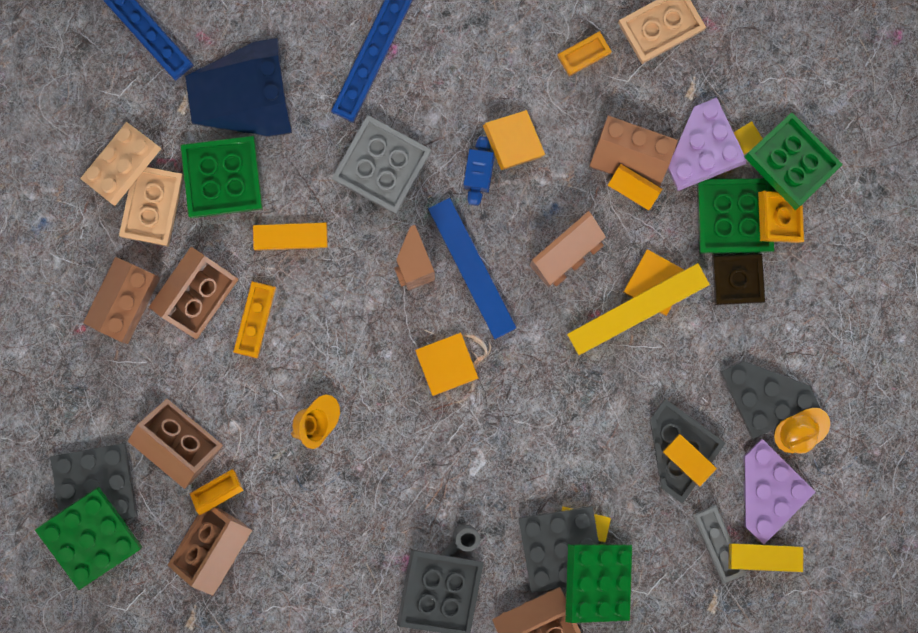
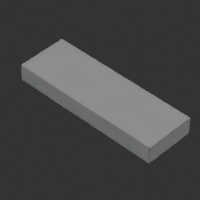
M712 505L692 514L722 584L746 575L744 569H728L729 544L733 543L717 506Z

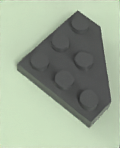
M743 361L720 372L751 439L776 429L781 421L812 407L820 408L810 385Z
M664 399L650 418L661 489L680 503H683L696 486V483L662 453L678 434H681L712 463L726 443L671 402Z

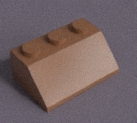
M608 116L589 167L614 175L619 165L622 164L660 187L678 140Z
M588 211L533 258L529 266L548 288L552 284L557 287L567 278L565 275L567 271L571 268L576 271L586 262L583 258L589 252L594 255L604 246L602 241L606 236L593 215Z
M415 225L410 226L396 259L398 266L394 267L401 287L406 285L408 291L435 280L434 269Z
M190 247L148 308L197 340L239 279L193 247Z
M115 257L83 323L109 337L128 344L160 277Z
M165 399L137 424L128 440L132 446L184 489L201 474L223 447L218 440L168 399Z
M216 506L202 515H197L168 566L191 587L213 596L243 545L248 540L252 530L243 522Z
M560 587L492 619L498 633H581L577 623L565 622L566 598Z

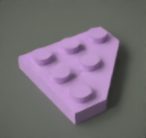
M717 98L693 108L668 167L669 174L677 191L746 164L747 160L744 158L743 151Z
M760 439L743 456L745 478L744 527L764 545L806 503L815 491L763 439Z

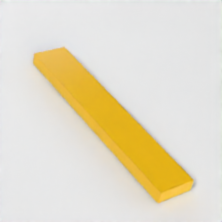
M699 263L576 328L567 333L578 355H581L710 284Z

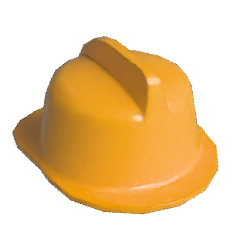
M325 394L315 399L307 409L300 410L293 419L292 437L299 439L309 449L318 448L339 421L340 406L337 399Z
M812 407L805 409L779 423L774 433L775 443L784 452L807 453L828 434L830 418L820 408Z

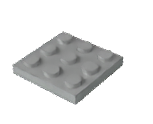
M367 115L335 171L332 180L397 215L432 150Z

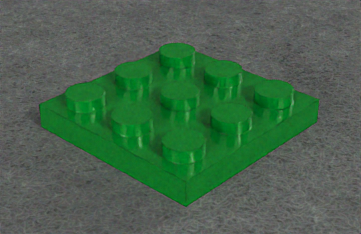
M792 112L744 156L795 210L843 165Z
M254 136L181 145L188 217L190 219L263 210Z
M765 178L707 179L697 183L699 254L774 252V242L760 241L758 192L772 191V186Z
M100 487L95 488L35 529L38 536L78 590L142 548V545Z
M568 544L565 622L630 621L632 545Z

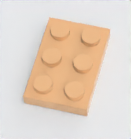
M655 0L620 19L618 22L641 64L706 29L691 0Z
M126 122L80 179L115 206L161 148Z
M146 167L129 188L119 237L169 247L184 175Z

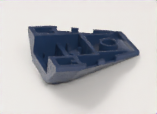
M278 38L252 42L185 76L193 125L228 129L265 137L292 133L280 63L282 62Z

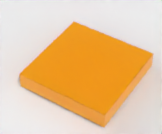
M527 110L487 122L483 125L501 170L541 158L545 155Z
M758 192L760 241L804 242L803 204L795 210L778 192Z
M647 249L623 293L634 298L684 271V269ZM672 306L664 309L659 313H661L664 316H667Z
M461 333L415 350L432 396L479 379Z

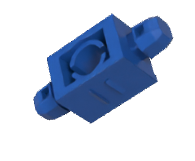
M483 136L477 139L475 147L477 150L469 149L463 184L465 190H471L468 192L467 200L469 205L474 206L480 205L483 196L481 192L489 193L495 158L493 157V152H488L491 147L488 138Z

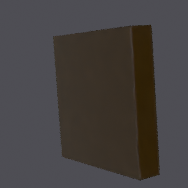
M762 254L712 257L715 306L765 303Z

